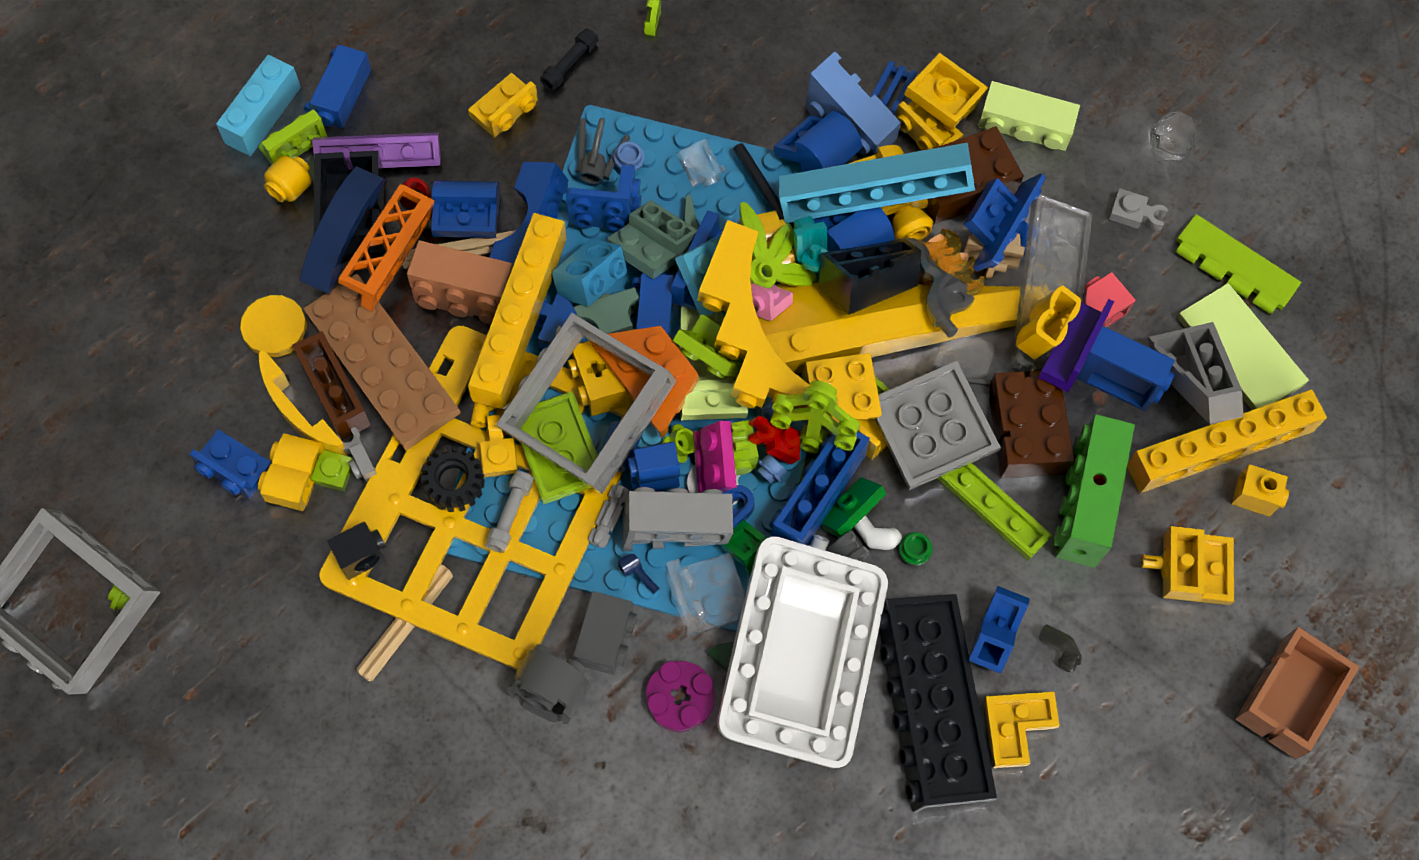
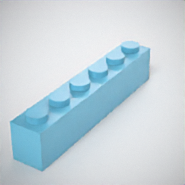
M968 143L779 176V199L785 223H791L807 216H812L814 219L975 191Z

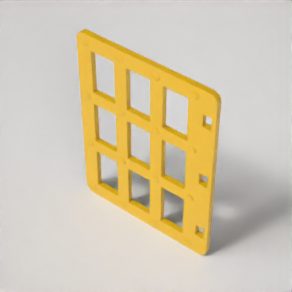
M465 326L453 327L448 332L429 367L430 371L457 406L468 387L487 335ZM527 351L525 352L506 405L511 403L518 393V387L522 379L530 375L537 365L538 356ZM445 358L454 362L447 376L437 373ZM562 367L549 388L564 394L573 391L581 414H583L587 405L582 406L578 396L577 387L581 386L579 378L572 379L569 369ZM629 396L628 406L609 412L623 419L634 401ZM497 408L494 415L502 416L505 411ZM454 418L408 449L400 463L391 460L400 444L393 434L375 468L377 474L370 477L341 533L365 521L371 531L378 529L384 543H386L400 515L433 528L434 531L402 592L369 578L368 575L371 569L348 580L332 550L320 570L319 576L322 584L332 591L518 670L527 652L534 650L537 644H542L590 544L588 537L592 529L597 528L595 522L605 500H610L608 494L611 487L618 485L624 471L616 472L603 494L593 488L578 492L584 495L555 556L520 542L541 499L536 483L533 481L529 496L523 497L509 531L511 535L510 543L504 553H499L485 546L491 529L465 519L471 507L469 503L464 505L466 510L460 511L459 507H455L454 512H448L447 507L445 510H441L437 506L411 496L422 474L423 464L427 465L426 459L429 455H432L441 436L474 449L475 459L478 458L483 471L480 442L490 441L488 427L485 431ZM515 443L517 467L530 472L529 475L533 477L522 446ZM463 473L456 489L460 488L465 483V473ZM454 538L489 552L458 616L422 601ZM510 561L545 576L515 640L478 625Z

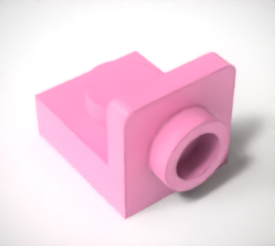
M751 283L753 305L757 317L772 321L793 304V292L781 289L776 285H773L771 288H765Z

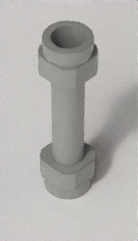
M516 471L514 476H512L509 483L510 495L497 527L491 528L488 540L485 544L487 548L499 553L505 552L511 540L509 531L524 496H529L534 481L531 475L522 471Z

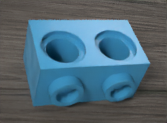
M593 238L552 271L557 294L563 296L569 302L587 307L628 273L622 246Z

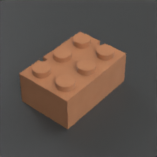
M419 240L407 272V277L412 288L415 303H418L422 308L446 310L450 314L461 318L477 315L480 321L491 325L511 274L513 263Z
M1297 627L1283 638L1269 661L1271 664L1265 668L1235 718L1261 737L1270 734L1271 737L1268 742L1295 760L1312 751L1360 667L1300 627Z

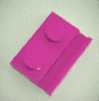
M718 421L701 428V431H694L693 440L698 493L709 489L726 492L737 488L731 421Z

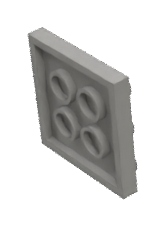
M958 361L879 394L882 415L879 418H875V421L909 490L991 455L1001 448Z

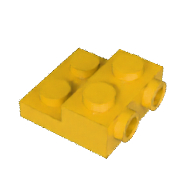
M939 53L909 84L904 95L953 130L962 119H966L977 107L988 87Z

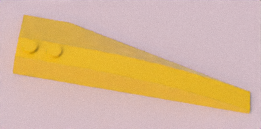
M813 282L812 285L792 286L780 283L776 284V286L793 292V304L772 321L760 317L758 319L774 351L795 374L802 373L805 362L865 353H871L872 358L1029 323L1033 306L1047 296L1048 293L1046 287L967 285V294L972 295L975 299L968 309L951 315L950 320L958 328L957 333L952 337H947L939 327H934L926 310V298L932 285L918 284V286L848 315L819 289V282Z

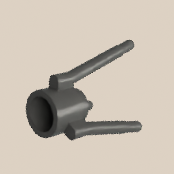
M584 118L580 119L579 154L576 173H578V177L582 181L594 185L601 184L603 179L609 180L615 165L614 153L607 164L605 157L598 153L605 123L604 118L599 119L592 150L587 153V156H585L586 120ZM626 134L619 145L628 142L630 135Z

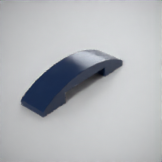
M357 166L351 171L334 195L318 225L308 249L299 281L330 295L343 268L340 262L367 207L373 208L386 181L384 178Z

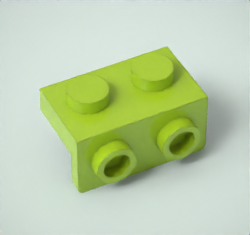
M700 315L692 330H678L673 341L682 347L680 351L685 356L696 361L701 359L708 364L706 369L720 378H724V376H738L744 360L741 358L737 360L728 359L720 355L719 350L714 348L721 324L707 315Z

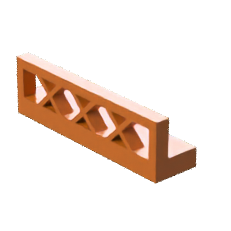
M401 183L338 279V283L362 294L361 306L370 311L374 310L432 218L435 200ZM404 196L418 204L415 209L401 212L398 202ZM398 220L401 227L400 232L386 235L383 225ZM383 244L386 254L383 257L370 259L367 251L368 248ZM368 268L371 277L366 285L350 277L354 270Z

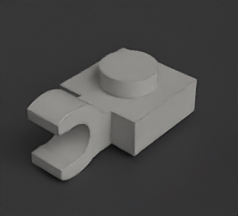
M354 427L351 429L354 438L351 442H343L345 446L343 450L354 457L348 463L356 479L363 477L367 484L370 477L377 473L362 445V437L358 429Z

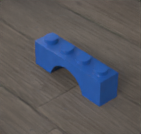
M523 162L514 189L528 205L526 217L513 234L495 241L489 258L513 263L514 266L533 213L555 219L558 218L559 207L563 195L567 191L569 180L556 163Z

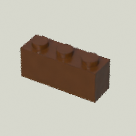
M323 331L293 344L292 346L336 433L343 440L353 435L351 429L354 427L359 432L370 427L366 413Z

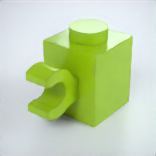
M750 420L731 423L736 475L747 474L757 467L759 458L757 446L748 439V436L754 433L753 426L749 425Z

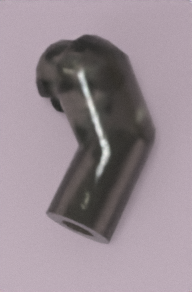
M1046 624L1041 630L1039 639L1059 649L1062 655L1059 659V667L1066 672L1075 671L1077 665L1081 664L1082 655L1074 639L1070 635Z

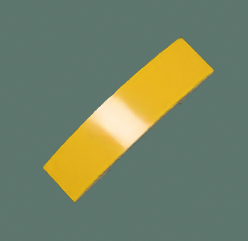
M265 350L259 352V365L265 386L280 414L291 428L304 439L322 443L326 451L345 456L349 455L343 450L345 447L343 442L323 419L313 427L307 422L282 392L290 386L284 372Z

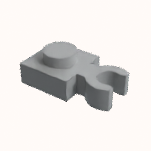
M1119 188L1113 202L1109 220L1137 229L1141 222H1143L1149 229L1160 231L1164 222L1157 220L1154 216L1164 218L1168 208L1163 205L1149 206L1147 205L1149 197Z

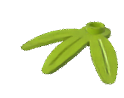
M741 202L739 205L741 224L758 231L752 254L754 260L751 262L750 283L771 288L776 281L792 286L812 285L813 282H817L816 274L806 269L802 264H782V261L789 255L794 243L793 227L787 223L778 229L767 248L765 231L759 217L749 204Z

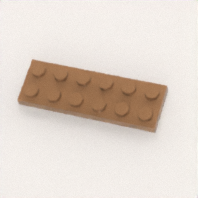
M357 273L351 277L365 284ZM339 284L332 289L330 295L324 294L303 309L319 332L323 331L332 350L405 451H407L461 414V412L381 304L378 302L374 310L370 311L361 306L362 294Z

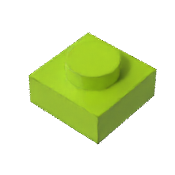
M324 450L323 454L319 455L310 480L316 485L344 492L352 472L348 462L354 458Z

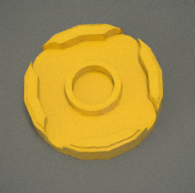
M269 295L257 299L247 307L241 318L240 330L245 343L254 353L259 354V352L265 350L270 357H281L294 351L292 345L304 339L305 330L307 331V321L302 308L294 300L283 295Z

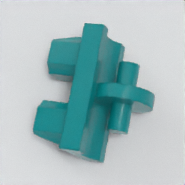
M812 216L797 219L794 221L793 230L796 263L802 264L813 273H819L821 253L828 252L827 226L824 221L815 224Z

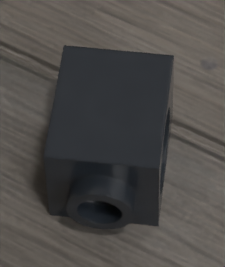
M365 521L327 540L341 570L348 580L386 561L381 552L386 545L378 529L371 531Z

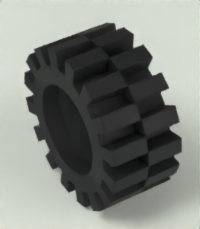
M446 446L447 452L442 453L441 449L435 451L436 457L433 458L429 455L426 459L428 465L423 464L422 466L423 475H421V482L429 501L432 504L436 503L438 509L443 510L444 507H447L448 512H454V508L459 507V510L463 511L466 510L464 505L469 503L472 507L476 503L475 497L480 499L482 496L481 488L485 487L484 474L478 458L475 459L474 453L471 451L465 453L463 447L458 446L457 451H454L452 446ZM451 468L460 469L466 474L465 483L456 490L445 489L440 484L442 474Z

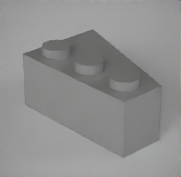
M1213 322L1149 337V348L1175 360L1170 372L1175 374L1171 385L1209 424L1243 417L1242 388Z
M640 487L634 491H629L622 512V552L633 551V544L653 543V549H664V542H684L685 547L728 544L733 535L732 494H723L721 490L717 489L705 490L702 493H689L687 489L683 488L671 489L668 492H655L653 488Z

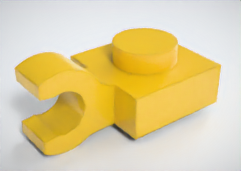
M501 415L487 416L490 441L480 442L484 477L515 474L518 471L514 438L504 439L503 430L496 425Z

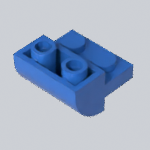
M833 110L824 118L810 115L773 146L775 157L800 163L801 172L844 165L863 148L860 135L852 122L841 113Z
M434 181L432 199L435 202L431 227L433 237L496 238L497 216H499L500 184L498 181Z
M880 207L813 219L815 224L824 221L827 226L828 252L895 240L892 225Z

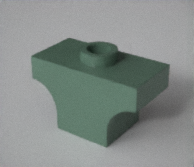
M634 287L612 295L602 294L589 307L578 305L574 308L578 317L606 334L633 330L631 318L638 313L639 297Z

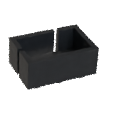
M378 150L350 152L353 169L357 166L384 178V168ZM343 152L315 153L313 237L331 200L350 174ZM384 185L373 208L367 207L345 254H355L383 211ZM384 245L370 246L367 251L368 253L384 252Z

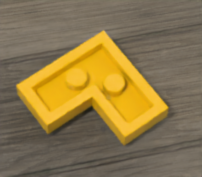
M1055 692L986 696L983 699L993 769L1028 766L1030 758L1026 731L1057 729L1060 726Z

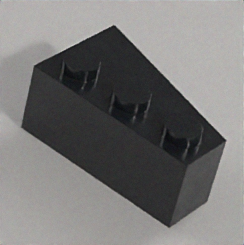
M904 238L823 252L820 256L819 289L850 315L918 286L921 250Z

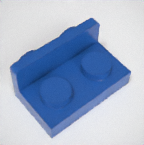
M219 429L200 453L193 449L189 454L195 462L193 468L208 479L215 476L222 481L220 485L225 490L235 496L242 493L248 498H251L258 489V482L262 472L268 471L272 464L269 460Z

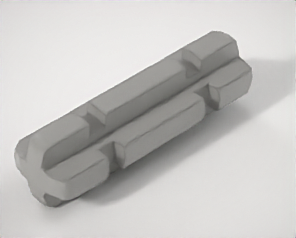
M613 485L608 494L610 500H605L595 522L597 528H593L588 537V542L595 547L605 548L611 538L609 532L613 533L624 509L622 504L626 503L629 490L622 485Z

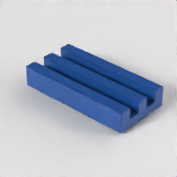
M889 61L870 98L874 94L879 98L891 74L895 75L881 101L887 106L901 78L906 80L890 110L895 116L897 106L904 101L906 97L904 93L909 84L916 78L917 72L911 70L909 73L905 71L906 67L902 65L899 68L895 67V62Z

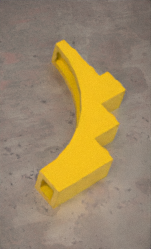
M727 220L699 289L697 301L702 302V306L710 311L720 312L722 310L726 312L716 337L714 348L719 350L720 355L728 359L737 360L741 358L744 360L731 396L737 398L736 402L744 407L753 409L755 406L762 408L766 396L773 398L772 402H774L778 394H802L804 389L810 385L796 375L777 355L764 334L753 305L750 276L752 254L758 231ZM803 405V406H794V407H796V408H807V407H809V406H808V405Z

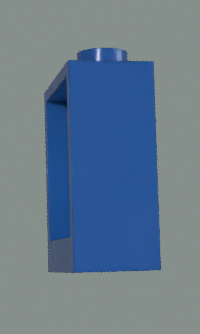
M1102 326L1076 379L1145 412L1152 402L1158 404L1164 391L1168 390L1175 376L1174 373L1170 372L1175 360Z

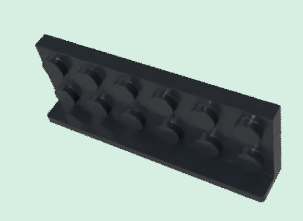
M957 594L886 599L883 612L880 614L879 631L882 642L880 657L882 663L886 664L888 675L886 691L893 702L892 724L899 736L900 748L898 757L901 766L905 769L907 780L905 783V796L907 801L911 803L912 811L917 812L930 807L986 802L997 799Z

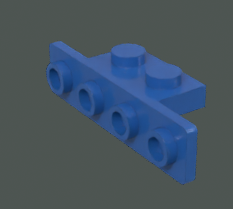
M1042 173L1023 181L1014 195L998 178L988 182L964 222L968 230L984 245L972 266L976 271L987 267L994 268L1003 260L1004 250L1015 239L1017 235L1015 231L1019 224L1029 215L1028 209L1042 192L1040 188L1046 179Z

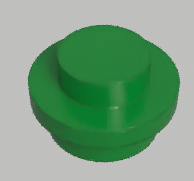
M908 533L900 541L899 554L910 565H922L932 555V543L922 533Z

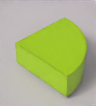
M648 0L646 6L648 7L646 21H644L643 31L644 34L655 36L661 14V0Z

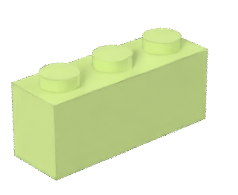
M991 81L978 127L987 130L997 126L1000 133L1016 137L1018 140L1031 141L1045 145L1050 149L1066 151L1073 135L1080 105Z

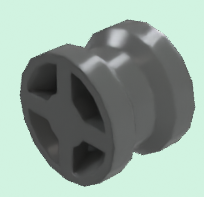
M853 531L843 535L827 550L828 552L861 562L870 553L866 547L860 546L857 543V536Z

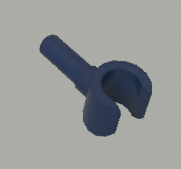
M628 554L619 559L618 566L625 577L636 573L637 577L653 594L660 589L642 569L640 560L636 555Z

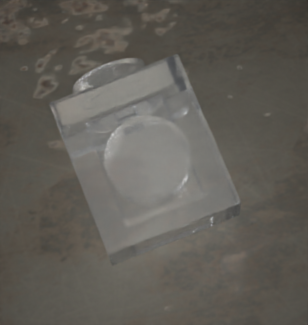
M706 138L676 153L692 187L702 183L703 187L706 188L720 181L721 179L718 174L726 171L724 165L719 166Z

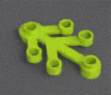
M812 381L802 394H778L772 405L774 412L770 422L777 428L788 429L791 421L808 420V425L803 426L799 436L800 448L808 453H818L823 441L828 434L821 428L822 425L836 436L834 445L846 451L853 450L860 427V422L857 419L848 415L836 404L837 390L829 383L823 381ZM803 405H808V406H809V407H807V408L793 409L794 406H803ZM825 411H827V412L830 413L833 417H835V418L839 421V423L836 422V421H835L831 416H829Z

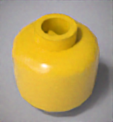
M287 155L280 156L265 171L264 180L266 183L264 188L279 202H294L312 182L311 176L308 173L310 167L298 156H295V158Z

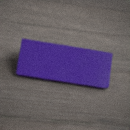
M1108 299L1101 312L1081 302L1077 316L1068 323V330L1064 340L1053 348L1038 378L1069 392L1115 301Z

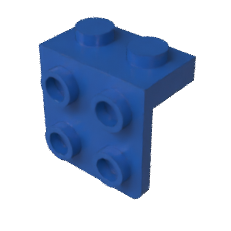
M622 165L618 193L568 188L566 191L569 222L580 228H591L593 226L607 228L614 232L629 224V214L641 207V195H639L641 179H635V166Z

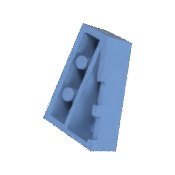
M834 51L810 73L805 107L812 116L824 118L832 110L844 115L852 122L860 135L863 148L858 153L867 157L877 154L878 147L891 145L897 139L901 122L875 94L871 98L857 84L861 80L856 73L850 76L838 63L841 57Z

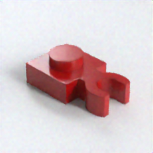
M757 416L749 421V425L758 430L748 436L752 443L757 445L761 443L766 444L767 454L790 465L800 460V431L790 426L788 429L777 428L762 416Z

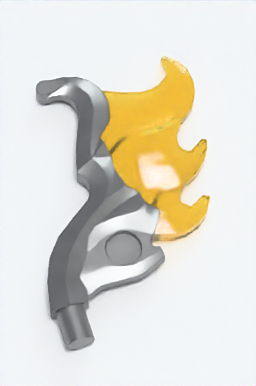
M942 228L940 233L945 238L939 242H921L914 238L906 239L921 250V274L923 278L932 282L926 298L928 316L934 327H939L947 337H952L957 333L958 328L950 320L951 315L964 311L972 305L975 299L973 296L982 290L985 280L984 276H980L978 281L971 278L974 271L972 267L975 262L974 256H971L969 261L963 260L960 256L962 242L959 236L949 229Z

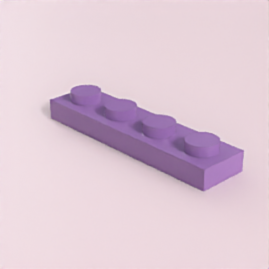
M439 132L315 137L312 140L314 157L315 153L343 152L349 170L353 169L350 152L378 150L383 168L441 165Z

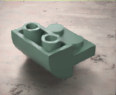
M650 200L630 213L629 224L609 236L607 242L621 245L625 261L650 278L655 279L666 270L673 274L679 270L675 258L688 251L698 230Z

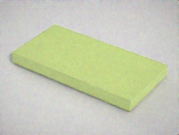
M1229 283L1183 310L1176 317L1184 328L1210 322L1214 323L1242 388V399L1251 410L1280 401L1306 385L1309 381Z

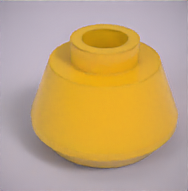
M906 205L895 212V217L892 220L895 239L914 238L921 241L932 231V218L919 207Z

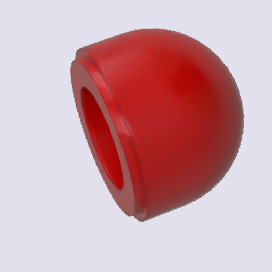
M412 177L403 183V185L411 189L420 190L423 195L431 198V191L423 180ZM404 196L400 199V203L407 209H415L418 204Z

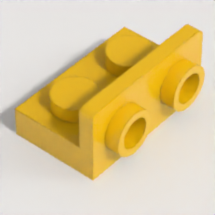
M511 72L468 109L469 116L495 138L502 131L509 130L515 120L524 112L527 113L534 108L538 101L536 85L532 81L526 85Z

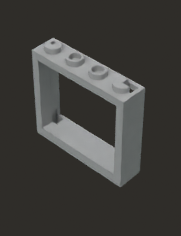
M571 313L562 327L558 326L555 334L556 337L549 347L543 349L539 354L537 365L531 374L522 379L518 387V393L511 403L504 406L503 410L505 412L496 425L511 437L603 494L677 381L667 369ZM582 337L587 338L650 376L588 471L521 430Z
M41 508L0 565V637L3 639L2 644L10 651L20 653L28 660V667L33 671L45 674L53 681L52 686L55 689H62L68 695L87 694L161 591L63 511ZM54 536L130 597L78 671L2 609L3 605Z

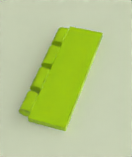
M1197 214L1176 240L1180 244L1176 250L1177 254L1193 264L1201 257L1204 261L1200 265V269L1219 281L1227 274L1231 277L1227 283L1246 299L1252 291L1258 294L1252 303L1270 315L1276 307L1283 310L1302 283Z

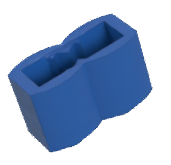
M674 441L633 449V457L628 458V474L632 490L640 487L653 488L655 492H661L680 487V466Z

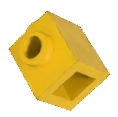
M1249 464L1238 475L1232 505L1270 517L1279 508H1284L1287 503L1289 490L1285 488L1288 476Z

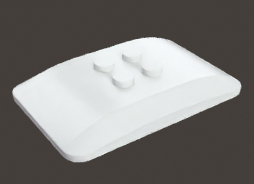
M780 537L766 538L759 545L738 623L718 714L717 726L724 738L829 768H840L850 762L854 751L881 621L880 614L883 612L888 588L887 576L881 568Z

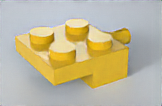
M1170 526L1163 534L1162 555H1141V568L1158 569L1161 571L1163 577V598L1231 605L1234 603L1233 537L1206 535L1202 529Z

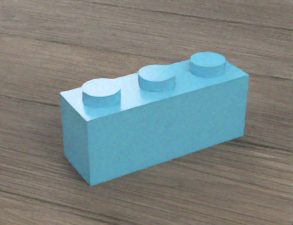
M270 55L265 57L216 123L226 145L249 156L254 153L301 88L293 66Z

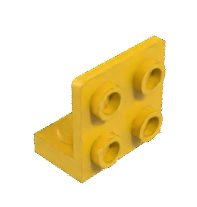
M871 353L805 362L802 370L803 380L809 385L812 381H823L832 385L837 390V405L848 415L858 421L875 419L882 415ZM831 416L836 422L839 423V421L835 417Z

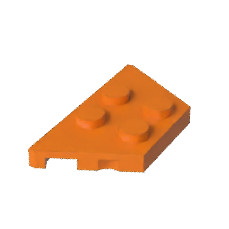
M662 326L609 333L608 335L670 371L676 379V384L650 421L661 438L664 437L675 414H679L685 404L686 396L693 391L699 381L697 371ZM590 341L591 345L625 388L628 395L635 401L650 376Z

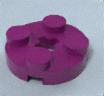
M686 661L666 662L651 676L646 688V703L652 718L662 728L678 733L686 732L689 729L702 725L710 717L714 708L715 691L712 678L694 663ZM680 688L686 689V695L691 697L689 702L682 701L681 705H676L674 703L675 697L671 693L678 691Z

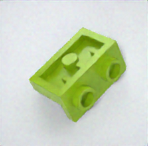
M314 109L307 114L298 116L291 124L280 131L271 133L266 140L262 141L259 145L261 153L271 165L280 156L287 155L295 158V156L301 155L313 147V138L327 137L321 117Z

